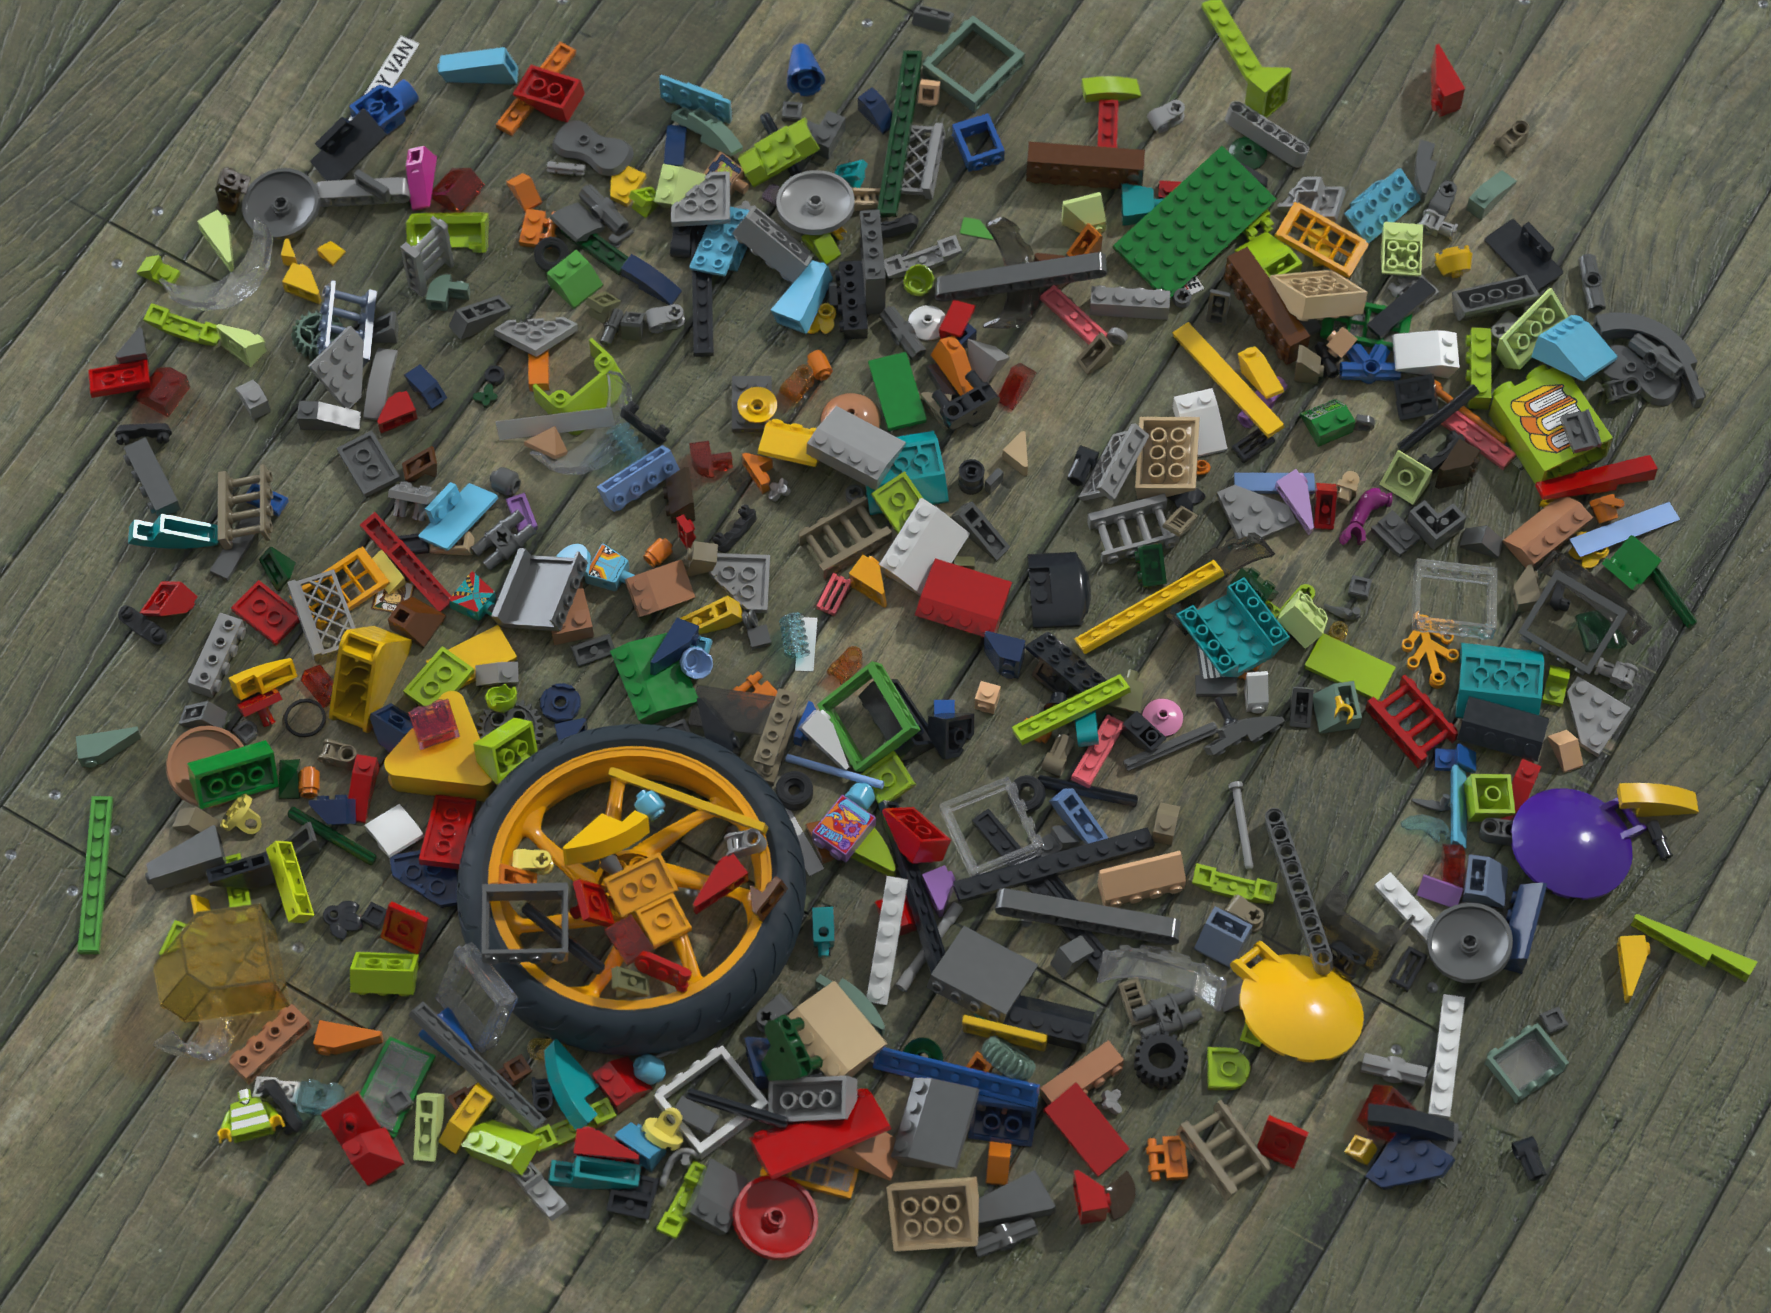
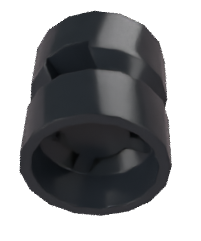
M969 459L961 463L959 467L958 486L965 494H978L984 487L985 469L980 461Z

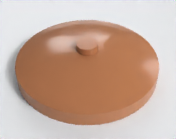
M199 726L186 731L174 742L167 756L166 773L171 787L181 799L198 807L189 780L187 763L244 747V745L235 735L220 727ZM231 801L224 802V803H221V804H218V805H214V806H211V807H208V808L220 807V806H223V805L228 804V803L231 802Z

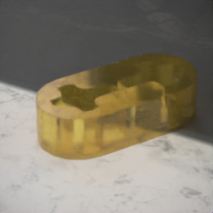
M544 1038L530 1040L527 1045L529 1056L532 1059L545 1060L543 1049H546L554 1040ZM561 1043V1044L566 1048V1050L568 1051L567 1045ZM536 1045H540L541 1048L538 1053H534V1049H532Z

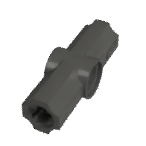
M592 185L584 186L578 195L591 209L593 216L600 222L603 221L615 235H621L625 232L629 222L617 211L614 203L608 197L604 198Z
M1584 254L1578 259L1583 282L1582 291L1585 293L1588 311L1599 313L1606 308L1601 285L1602 276L1599 274L1596 256Z
M894 306L885 308L880 313V318L890 330L893 341L898 346L901 345L912 361L922 358L926 353V349L917 338L911 323L905 322Z
M1639 333L1630 340L1629 349L1642 357L1647 367H1656L1674 381L1683 374L1685 370L1684 365L1671 357L1666 347H1657Z
M1031 1216L1010 1225L1009 1223L1001 1224L990 1233L978 1237V1245L972 1246L977 1258H981L998 1250L1003 1252L1012 1249L1019 1242L1038 1235L1036 1224Z

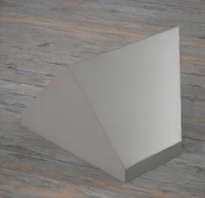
M967 339L971 370H975L983 382H989L1009 361L1010 357L993 345Z

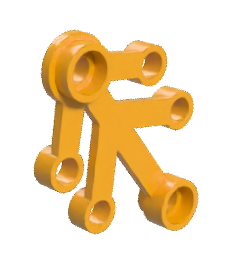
M1417 615L1412 621V628L1414 630L1408 638L1403 640L1401 648L1405 652H1411L1414 648V642L1420 634L1423 642L1414 656L1408 658L1407 668L1416 670L1419 667L1420 660L1426 653L1432 672L1429 684L1435 689H1440L1445 685L1446 675L1439 669L1435 652L1445 657L1450 663H1455L1458 660L1459 652L1456 649L1448 650L1431 640L1430 634L1441 639V642L1445 645L1453 642L1454 635L1451 631L1443 632L1433 626L1432 620L1428 616ZM1419 622H1424L1426 625L1422 626ZM1444 636H1449L1451 639L1446 640ZM1409 643L1411 647H1406L1404 644ZM1449 654H1455L1456 657L1451 658ZM1414 661L1417 665L1413 666L1409 662ZM1435 676H1440L1442 679L1437 680Z

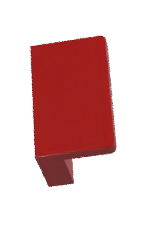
M953 300L939 328L940 339L951 336L961 337L975 310V306Z

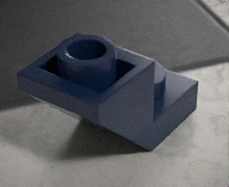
M420 364L404 374L413 392L420 393L429 409L434 408L447 399L438 381Z

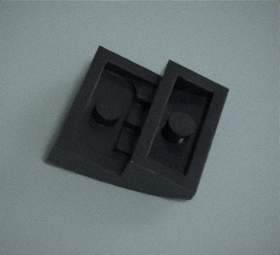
M1434 374L1394 381L1399 421L1431 415L1439 411Z
M639 1175L638 1187L611 1189L606 1211L649 1220L660 1180L654 1177Z

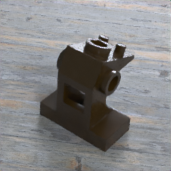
M224 167L219 174L215 187L218 199L216 210L218 209L221 214L236 216L242 194L246 195L251 177L238 173L232 168ZM236 193L235 199H233L229 194Z

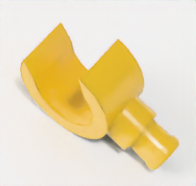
M1336 696L1337 707L1334 718L1337 717L1340 711H1346L1349 713L1346 724H1349L1353 718V708L1348 704H1344L1341 696Z

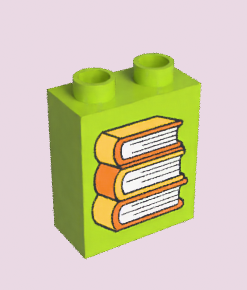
M1541 365L1533 369L1526 376V381L1516 386L1513 382L1509 381L1493 391V401L1489 416L1500 433L1506 437L1507 443L1513 452L1516 453L1517 458L1535 485L1536 482L1556 478L1558 474L1562 476L1572 474L1607 456L1613 437L1569 374L1554 367L1548 369L1546 365ZM1589 409L1602 445L1601 447L1597 446L1590 450L1573 454L1560 417Z

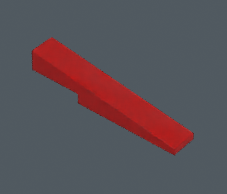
M1651 455L1536 482L1535 487L1542 500L1614 491L1619 484L1654 480L1658 468Z
M376 512L360 524V528L384 551L393 564L436 610L442 612L450 605L449 598L451 595Z

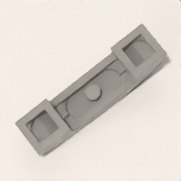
M956 235L938 240V245L904 257L898 254L884 259L888 278L904 277L907 270L917 264L933 269L962 253Z
M378 348L368 382L364 419L378 420L385 406L398 350Z

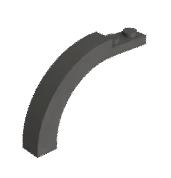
M1614 312L1595 315L1593 327L1603 340L1614 338L1632 339L1634 335L1639 333L1657 347H1666L1670 356L1685 367L1680 378L1693 408L1702 406L1705 391L1703 387H1700L1698 375L1695 371L1698 361L1680 336L1660 322L1637 314Z

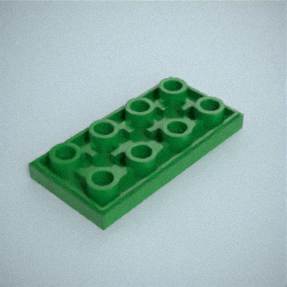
M903 352L869 360L868 366L888 432L927 423L907 353Z

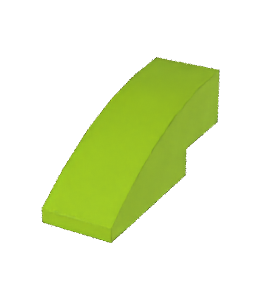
M1118 76L1082 79L1081 88L1085 103L1099 101V99L1123 101L1141 97L1137 79Z

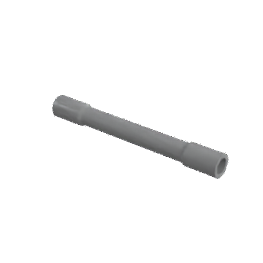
M956 902L952 903L937 926L941 939L963 911L962 906ZM923 948L895 984L899 990L906 992L916 978V974L926 962Z

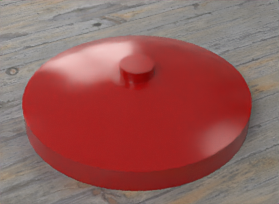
M765 1175L749 1182L737 1196L733 1207V1224L739 1239L751 1252L769 1260H787L802 1253L814 1239L818 1228V1212L811 1195L798 1182L785 1176L772 1180L769 1175Z

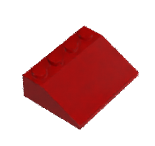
M935 558L920 596L915 616L985 637L986 631L997 633L1012 582Z

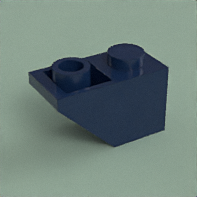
M335 795V799H329V796H317V800H309V805L327 824H356V799H348V795Z

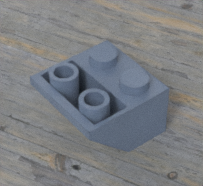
M1469 854L1465 868L1462 902L1504 908L1508 868L1490 857Z
M1215 906L1203 927L1194 950L1231 969L1230 963L1238 958L1251 935L1253 925Z

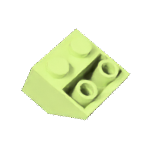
M1299 590L1282 609L1277 620L1306 649L1324 633L1328 617L1322 608H1318L1313 603L1308 594H1304Z

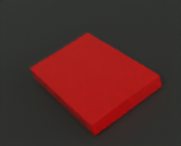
M147 359L88 370L91 398L151 388Z
M259 580L231 607L232 612L275 646L300 622L295 608Z

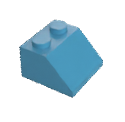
M631 1122L615 1134V1141L638 1154L640 1165L652 1173L667 1151L647 1140L644 1136L646 1132H642V1125L638 1124L636 1126Z

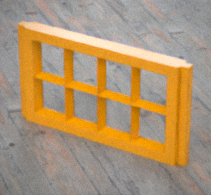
M1299 202L1293 203L1275 234V237L1281 242L1350 278L1369 245L1363 238ZM1300 213L1311 219L1307 228L1296 223ZM1315 222L1326 227L1322 236L1310 231ZM1292 227L1304 232L1299 241L1288 236ZM1330 230L1341 236L1336 245L1325 239ZM1307 235L1318 240L1314 250L1303 244ZM1344 239L1356 244L1351 253L1340 248ZM1322 243L1333 249L1329 258L1318 253ZM1337 251L1348 257L1344 266L1333 261Z
M363 546L324 571L327 572L334 569L335 573L343 569L351 579L341 586L349 611L387 587L390 583ZM358 559L366 570L355 577L347 565ZM369 573L376 584L365 591L358 582V579ZM332 576L322 580L324 582L329 579L332 584L334 583ZM308 583L302 586V590L307 593L315 589L316 586ZM354 583L361 594L350 601L343 589ZM318 588L316 593L322 601H325V595ZM317 602L313 606L309 605V609L314 612L313 609L321 604ZM328 608L332 614L326 618L331 619L335 610ZM338 612L334 621L344 616V614ZM318 619L315 626L322 631L329 623Z

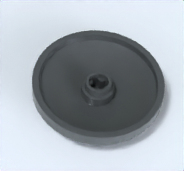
M291 168L274 169L260 175L250 184L242 202L243 216L251 230L262 238L276 241L291 239L306 231L316 219L320 208V196L314 182L303 172Z
M1462 903L1444 910L1436 917L1428 932L1427 945L1432 963L1443 975L1458 982L1476 983L1492 978L1506 966L1511 957L1513 940L1507 921L1496 910L1483 904Z

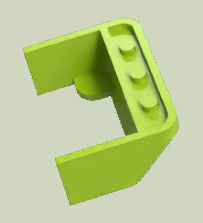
M414 213L410 215L406 222L407 243L411 246H415L432 230L430 218L434 216L438 220L442 219L447 224L451 247H469V249H473L474 253H486L488 249L489 213Z
M593 338L589 339L590 354L595 359L596 370L600 373L572 397L563 390H557L548 396L537 384L533 385L535 401L549 415L608 407L613 408L629 394V384L615 360ZM585 430L571 431L568 433L571 435H579L583 433Z

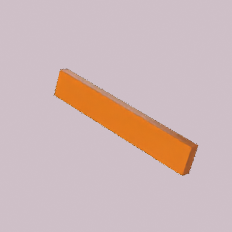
M559 42L540 68L561 74L576 55V50ZM516 98L496 123V128L513 136L534 108Z

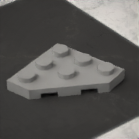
M730 171L710 172L705 176V180L691 188L680 202H675L671 206L672 227L730 224Z
M556 317V321H544V318L528 319V322L516 323V320H508L494 329V335L537 357L578 331V324L565 317Z
M348 326L308 365L309 369L337 402L347 409H350L362 397L364 341L352 326Z
M1237 485L1216 493L1241 547L1290 528L1297 523L1287 504Z
M717 553V563L713 571L709 572V575L733 599L740 602V606L747 613L750 609H753L755 613H768L770 555Z
M1577 676L1566 693L1567 700L1570 703L1571 715L1574 726L1577 729L1580 747L1598 757L1629 713L1630 707Z

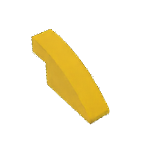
M1619 783L1617 788L1619 808H1635L1636 817L1698 814L1699 812L1696 793L1684 788L1653 783Z
M633 811L621 822L605 814H600L562 847L564 864L574 865L590 862L628 848L650 833L648 816Z

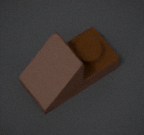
M433 446L428 447L402 463L405 481L413 482L424 474L432 477L437 476V460Z
M777 876L766 885L763 892L750 885L752 909L762 922L788 890L784 882Z

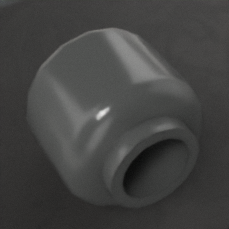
M500 467L493 471L490 476L492 489L500 494L510 496L515 494L520 488L521 480L518 473L513 470Z

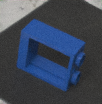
M988 113L952 124V136L968 172L978 171L983 167L997 165L1004 161L1005 150ZM988 131L996 149L971 157L964 138Z

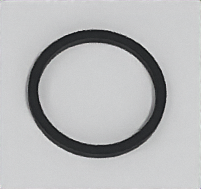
M299 699L287 708L284 721L287 729L293 735L311 737L323 728L326 714L322 705L317 701ZM307 702L315 704L320 708L323 715L322 722L316 730L310 733L295 732L288 724V714L294 706Z

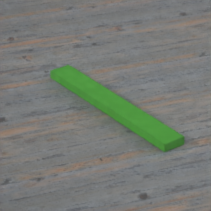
M112 796L91 797L78 954H100L113 810Z

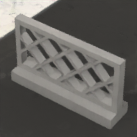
M935 123L934 127L912 125L911 133L913 135L910 136L909 143L917 138L920 144L915 148L909 145L908 149L910 151L907 153V158L914 155L918 160L910 165L906 162L904 175L911 171L914 177L908 181H905L903 178L901 194L924 195L925 199H933L946 133L943 123ZM925 132L931 133V136L925 141L920 137ZM925 147L928 151L920 157L916 152ZM921 163L924 166V170L917 174L913 168ZM916 180H919L921 183L920 189L912 188L910 185Z
M1136 423L1131 424L1128 431L1113 434L1078 498L1082 501L1103 496L1110 500L1115 499L1150 435Z
M333 569L299 581L292 580L287 582L290 596L314 661L322 659L323 656L338 652V643H340L344 631L350 628L355 629V625L335 570ZM332 576L334 583L331 589L321 585L324 578ZM309 583L316 587L312 595L303 592L301 586ZM318 588L329 592L325 601L314 597ZM331 594L340 598L341 601L338 607L327 603ZM312 600L322 604L318 614L309 609ZM325 606L335 610L331 619L321 615ZM338 612L347 617L344 625L334 621ZM318 619L329 623L325 632L316 628L315 625ZM331 625L342 629L338 638L328 634ZM325 637L336 641L332 648L324 650L322 642Z

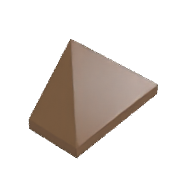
M555 426L524 441L525 446L554 459L565 456L568 452Z

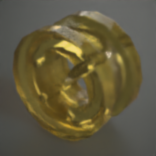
M1342 621L1334 622L1330 626L1329 636L1339 641L1346 639L1348 633L1347 625ZM1338 628L1342 629L1340 635L1336 634Z

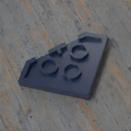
M421 850L390 857L392 875L395 880L440 908L457 905L456 869L420 865L419 856Z
M1396 1133L1366 1174V1178L1383 1190L1393 1188V1186L1403 1184L1406 1186L1420 1183L1422 1180L1444 1178L1456 1160L1428 1140L1410 1139V1134Z

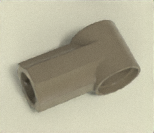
M1058 734L1050 753L1048 752L1043 760L1041 769L1061 777L1067 764V758L1074 745V740L1068 735Z

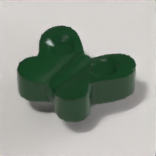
M487 384L483 392L473 394V399L476 403L483 404L484 408H488L490 402L498 401V396L494 393L493 386Z

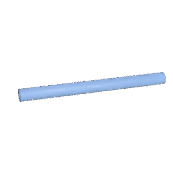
M787 754L785 759L786 762L855 782L867 783L879 789L884 787V781L791 754Z

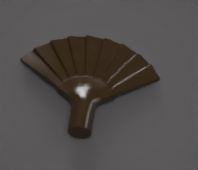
M1126 1171L1109 1186H1104L1105 1194L1109 1193L1111 1206L1109 1207L1113 1219H1118L1126 1214L1134 1203L1136 1189L1132 1176Z

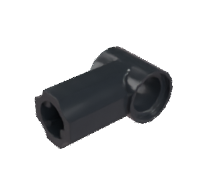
M1080 445L1067 480L1073 485L1083 486L1091 468L1093 469L1096 465L1099 452Z
M1533 1136L1511 1143L1513 1154L1517 1161L1520 1160L1528 1181H1536L1546 1176L1547 1173L1538 1155V1145Z

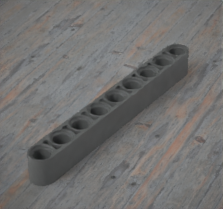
M1097 252L940 276L934 279L935 299L940 302L1103 278L1107 275L1106 255Z
M1271 808L1265 814L1268 836L1314 970L1320 975H1327L1333 969L1332 953L1284 814L1278 808ZM1297 889L1303 890L1301 892H1295V890ZM1302 907H1308L1309 909H1307V910H1302L1301 908H1302ZM1308 925H1315L1312 928L1307 927ZM1316 942L1321 943L1320 945H1317V946H1316V945H1313V943H1316ZM1321 960L1327 961L1326 963H1323V964H1322V963H1319V961H1321Z
M1004 888L997 891L995 912L1002 916L1165 945H1176L1179 943L1181 922L1175 918Z

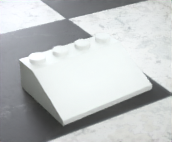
M920 498L880 562V570L888 577L921 596L935 558L952 563L970 533L939 508Z

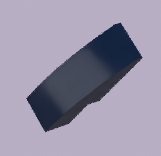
M681 125L667 126L664 164L684 168L687 127Z
M633 254L629 256L621 267V275L624 278L636 283L638 289L668 305L674 304L682 293V290L664 274Z

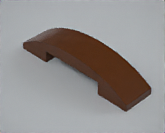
M522 1054L504 1063L503 1068L496 1072L514 1087L529 1076L532 1070ZM476 1084L469 1088L465 1086L447 1097L455 1111H457Z

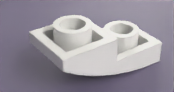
M256 1077L253 1098L260 1097L263 1094H258L257 1090L258 1087L263 1085L264 1080L275 1079L293 1105H298L302 1087L300 1082L279 1081L275 1077ZM271 1096L266 1099L261 1098V1100L274 1102Z

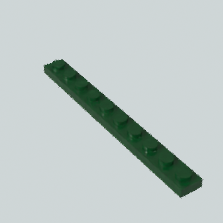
M903 51L877 210H880V217H897L923 60L922 51Z

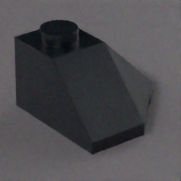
M939 713L929 715L928 737L942 759L960 757L964 751L962 747L965 742L971 740L974 735V713Z

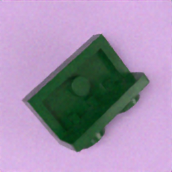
M1162 543L1138 546V551L1134 552L1136 564L1140 563L1141 571L1137 572L1138 583H1143V588L1167 584Z
M1242 567L1230 582L1232 584L1245 577L1264 604L1268 599H1275L1279 594L1275 590L1276 586L1269 580H1263L1260 577L1261 573L1253 567Z

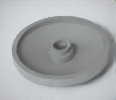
M821 170L806 171L789 178L779 189L776 200L778 215L784 224L792 230L809 235L826 234L842 227L852 216L855 204L854 193L850 185L842 177Z

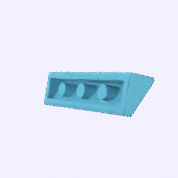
M1455 764L1452 766L1450 773L1451 848L1465 850L1467 848V809L1463 783L1467 776L1465 771Z

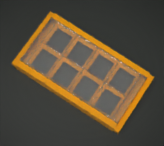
M831 1155L782 1176L798 1182L805 1189L851 1200L859 1169L831 1159ZM763 1167L760 1171V1177L768 1175Z

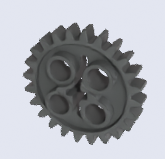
M524 700L519 704L516 702L513 709L505 713L484 709L485 716H479L481 723H477V729H479L477 732L480 739L512 718L522 717L524 720L533 722L536 744H541L539 737H543V731L541 730L544 729L543 723H540L542 718L537 716V709L532 710V704H528L525 707ZM496 720H503L501 724H495L494 722Z

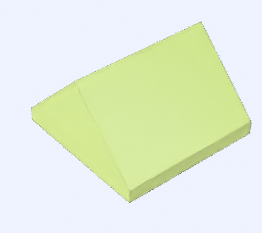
M1398 450L1379 485L1414 505L1429 485L1433 470Z

